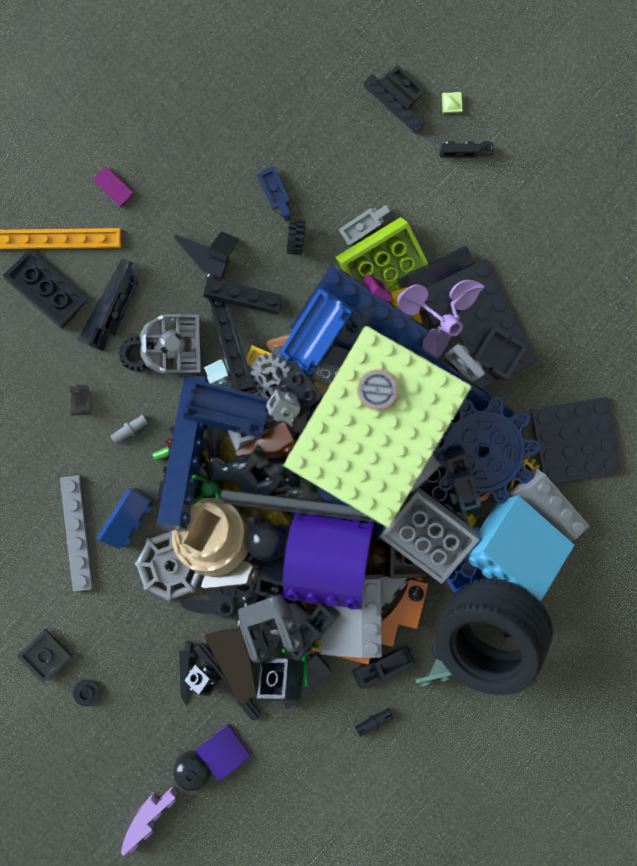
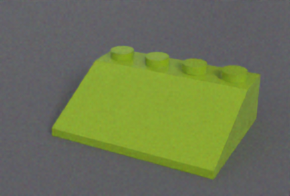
M401 217L335 257L342 270L365 286L367 284L363 279L367 274H370L382 281L390 292L400 290L397 279L429 264L408 222Z

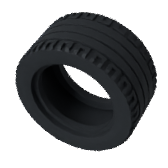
M484 578L471 581L456 592L436 629L435 644L443 665L460 682L486 694L510 695L527 689L536 680L552 643L553 627L545 607L527 589L510 581ZM486 622L500 627L515 639L520 649L505 651L484 643L474 634L469 623Z

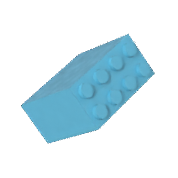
M518 495L508 498L504 503L497 502L478 531L480 540L465 557L468 558V562L471 565L482 570V574L485 577L513 582L527 589L541 602L573 549L574 544Z

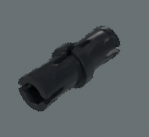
M386 708L374 716L370 715L369 719L355 725V729L358 735L362 737L373 729L378 730L379 726L394 718L389 708Z

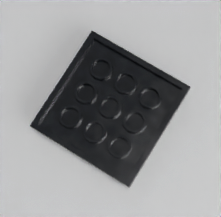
M608 397L531 410L535 438L540 444L538 455L541 472L553 484L621 472Z

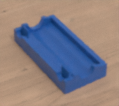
M325 287L319 288L279 353L285 359L299 365L309 376L313 375L355 309Z

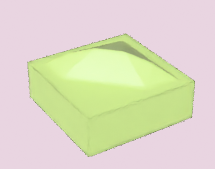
M461 92L442 93L443 114L462 113Z

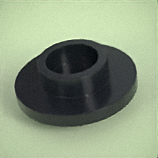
M81 680L74 687L73 697L81 706H92L100 697V688L92 680Z

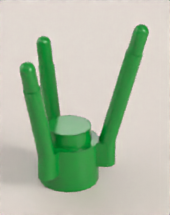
M192 476L193 479L204 481L201 485L202 493L194 499L193 505L198 503L203 497L212 496L215 493L216 499H220L222 489L219 488L216 481L207 482L208 476Z

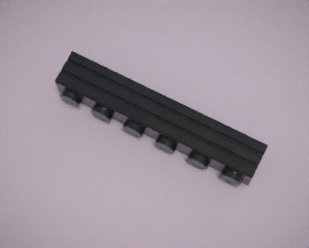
M371 74L365 80L364 87L409 129L417 134L425 122L410 108L404 107L379 83L380 80Z

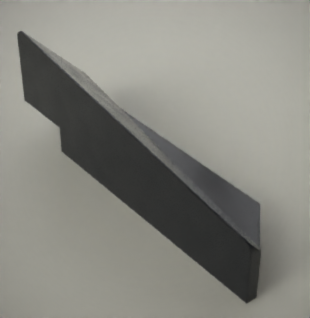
M121 259L83 328L78 341L104 351L108 335L112 334L115 336L138 285L137 278L132 272L131 266L133 263L131 261Z

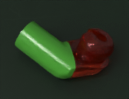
M173 438L166 440L168 447L153 453L155 461L170 456Z

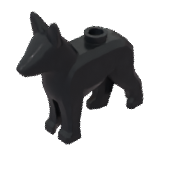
M256 445L250 454L235 458L229 462H225L217 457H211L210 463L213 475L207 482L217 480L233 481L241 487L244 493L273 497L290 491L293 486L299 483L300 478L294 473L289 474L287 478H283L284 476L279 473H274L273 476H263L261 470L256 465L260 463L259 458L265 452V449L260 445Z

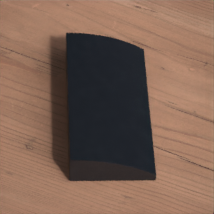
M31 249L3 274L6 282L60 329H63L88 300Z
M441 464L418 487L466 524L470 525L466 511L462 512L454 487L444 491L438 485L440 478L446 473V467Z

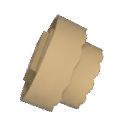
M201 499L198 503L191 506V521L187 526V531L172 530V545L176 555L182 563L200 575L209 577L225 575L237 568L249 551L247 548L249 529L245 516L231 504H223L221 499Z

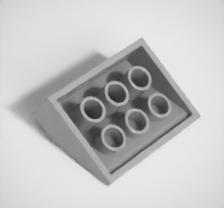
M419 487L406 497L390 526H386L380 534V538L441 584L480 540L476 530Z
M365 575L362 610H352L340 606L334 607L340 615L321 637V654L357 658L382 657L380 578L378 575Z

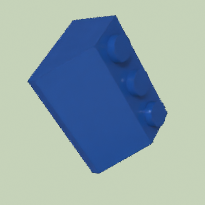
M135 487L127 489L96 539L118 549H121L123 546L127 547L133 538L130 536L133 530L137 531L143 523L141 520L144 513L148 514L152 509L153 505L151 502L153 499Z

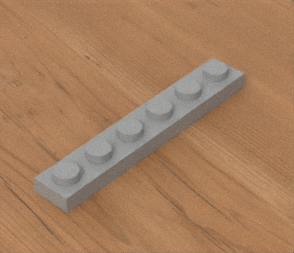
M80 475L60 477L73 591L93 589L81 477Z

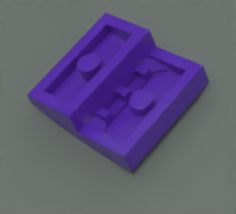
M229 724L213 734L209 740L196 749L218 781L251 756Z

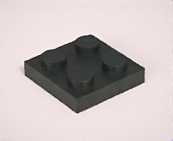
M44 629L17 657L44 684L73 655L47 629Z

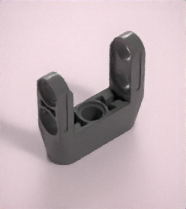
M282 594L238 609L240 630L250 658L254 663L265 661L268 653L259 623L273 618L275 619L284 647L290 652L302 649L303 640L294 614ZM285 619L289 624V628L285 626ZM251 631H253V633H254V635H255V639H254V640H253L252 637H251V634H250ZM292 638H293L294 641H295V647H293V645H292V642H291V639H292ZM257 649L261 652V658L257 655Z

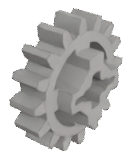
M271 352L268 357L264 353L262 358L259 356L251 366L253 370L250 374L255 376L252 381L258 383L257 389L263 388V393L269 390L270 395L274 393L272 389L290 373L292 365H286L288 360H281V354L275 357L274 352Z

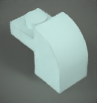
M222 359L204 367L209 383L230 389L233 388L228 370Z

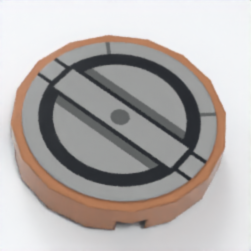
M380 369L371 370L365 373L359 380L357 386L358 397L367 408L384 410L396 400L398 394L397 382L387 371Z

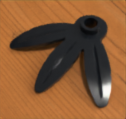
M204 575L201 576L200 585H202ZM203 588L213 602L201 599L181 602V607L196 613L218 612L221 617L226 619L232 618L237 612V606L232 601L233 596L230 594L228 596L225 595L227 588H223V593L220 589ZM229 605L231 610L226 613L225 607Z

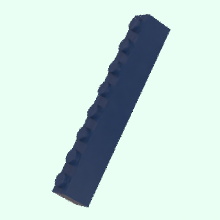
M184 376L157 525L164 530L187 531V526L191 521L190 509L194 503V487L197 485V480L193 479L192 476L197 475V469L200 467V452L204 446L203 435L207 426L183 419L194 379L209 383L207 377Z

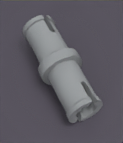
M141 414L130 423L126 422L124 427L111 434L110 437L118 445L129 436L133 437L135 432L149 423L144 415Z

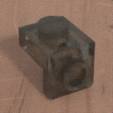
M82 384L70 386L71 415H91L92 393L89 386Z

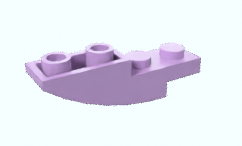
M173 786L159 799L153 794L139 809L126 833L121 850L123 856L128 851L132 853L139 846L138 842L142 838L146 840L153 833L152 829L155 824L153 821H156L161 816V811L165 807L170 808L176 802L175 798L178 792Z

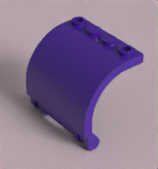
M295 513L285 555L283 573L284 598L292 601L300 600L312 604L320 603L332 607L340 606L352 610H362L366 563L374 522L368 521L364 523L360 522V520L347 521Z

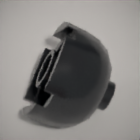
M192 750L186 751L178 757L173 768L175 782L183 790L197 791L203 788L209 781L211 771L197 751Z

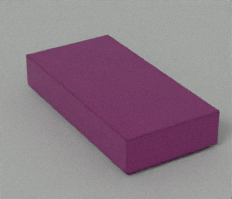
M106 166L92 179L120 207L134 195Z
M370 274L365 276L363 280L372 293L389 302L393 296L385 284Z

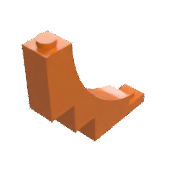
M424 577L408 578V583L395 605L381 618V644L393 647L398 624L417 629L428 587ZM412 586H419L424 591V597L421 601L414 602L409 598L408 590ZM417 589L415 592L414 599H417L419 590ZM321 638L316 642V644L321 645ZM312 648V651L321 653V649ZM336 656L364 664H369L370 658Z

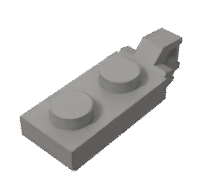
M386 205L379 210L375 207L370 208L341 227L339 232L348 246H351L385 222L383 218L390 213V210Z

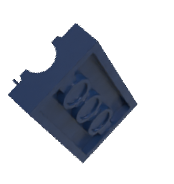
M194 379L183 419L261 439L268 414L266 404L269 398Z

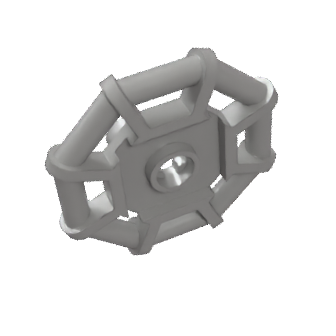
M172 530L152 538L148 537L138 560L135 561V566L138 568L144 585L143 589L161 596L170 602L172 599L195 593L202 576L195 572L190 583L186 580L190 568L180 561L173 549ZM170 540L167 547L159 549L156 546L158 543ZM152 548L155 552L151 562H145ZM169 560L176 565L173 571L170 568H166ZM145 567L151 568L154 577L151 581ZM156 581L164 583L167 586V591L153 584ZM182 582L185 585L183 588L172 591V586Z

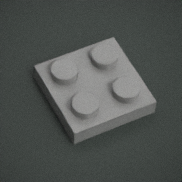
M457 344L444 356L464 377L474 382L485 373L482 370L483 367L477 360H473L469 356L470 353L464 346Z

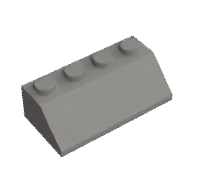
M537 468L531 471V481L528 483H518L508 493L509 497L519 495L570 541L576 540L590 526L551 480Z

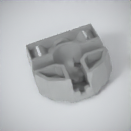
M163 314L145 324L140 334V339L142 343L141 357L147 367L159 373L201 372L199 315ZM165 318H172V329L165 330ZM183 337H189V352H183L185 346ZM146 339H155V349H146ZM165 347L168 353H163L160 348ZM166 359H173V370H166Z

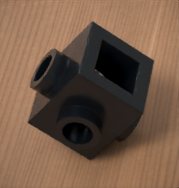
M195 665L184 680L192 692L209 697L220 682L213 674V670L206 665Z

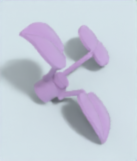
M465 280L457 283L450 292V298L453 300L451 302L453 315L447 314L441 317L424 304L428 298V291L419 284L404 290L398 298V305L402 312L408 315L417 314L422 306L441 321V326L438 329L429 330L422 341V348L436 358H439L446 348L450 337L456 336L462 331L463 326L458 321L460 317L457 315L456 309L465 310L475 302L484 286L474 280Z

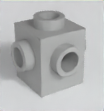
M278 389L274 391L266 404L269 415L281 422L291 423L300 411L297 397L290 392L285 393Z

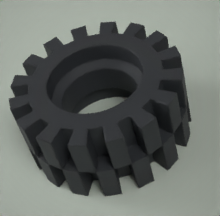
M290 219L287 254H303L306 220Z
M133 336L123 341L122 346H119L120 352H118L122 365L132 371H143L149 368L143 359L133 361L129 356L130 350L133 347L141 348L140 337ZM146 340V349H153L152 344Z

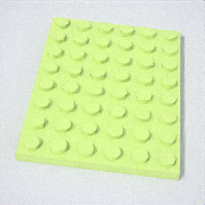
M365 326L284 466L389 527L471 386ZM380 369L387 371L397 382L398 394L396 400L384 410L369 409L361 403L358 397L357 386L359 380L365 373L371 370Z

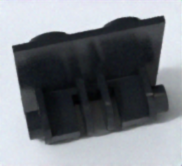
M299 365L272 389L273 392L276 389L285 393L290 392L297 397L300 411L294 417L295 420L300 418L315 403L323 399V395Z

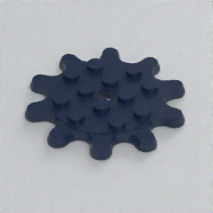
M500 397L491 398L488 407L483 411L476 410L470 400L464 399L458 408L460 411L459 420L448 425L442 435L444 438L443 445L440 448L434 449L432 453L434 458L446 467V473L438 482L440 489L447 491L454 487L443 452L462 446L473 474L478 496L483 492H490L498 503L506 502L509 497L507 485L510 481L517 480L521 483L531 481L532 473L524 467L523 460L526 456L536 454L540 450L538 441L526 440L522 437V429L529 423V416L524 412H519L512 418L504 416V402ZM480 446L488 447V453L485 456L478 454Z

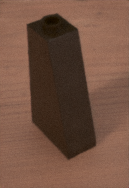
M240 627L204 634L205 640L235 700H240L241 703L251 702L252 698L256 697L248 649Z

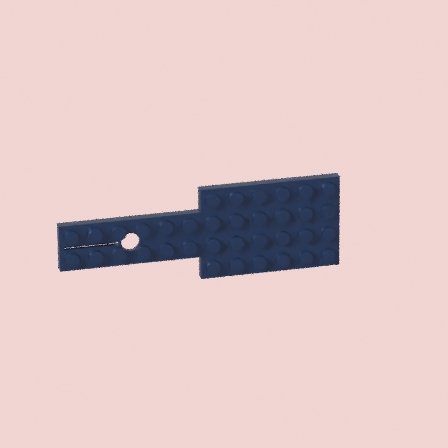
M333 263L289 327L292 330L295 328L318 289L325 287L355 309L347 323L350 327H355L356 331L350 333V331L346 332L343 328L334 342V346L351 351L363 329L367 326L396 344L401 342L405 349L470 385L471 388L464 399L470 400L476 410H485L490 399L493 398L492 395L419 346L428 334V328L402 312L392 303L373 294L367 286ZM505 404L503 406L504 416L511 418L514 410ZM459 409L454 415V418L457 420L460 418Z

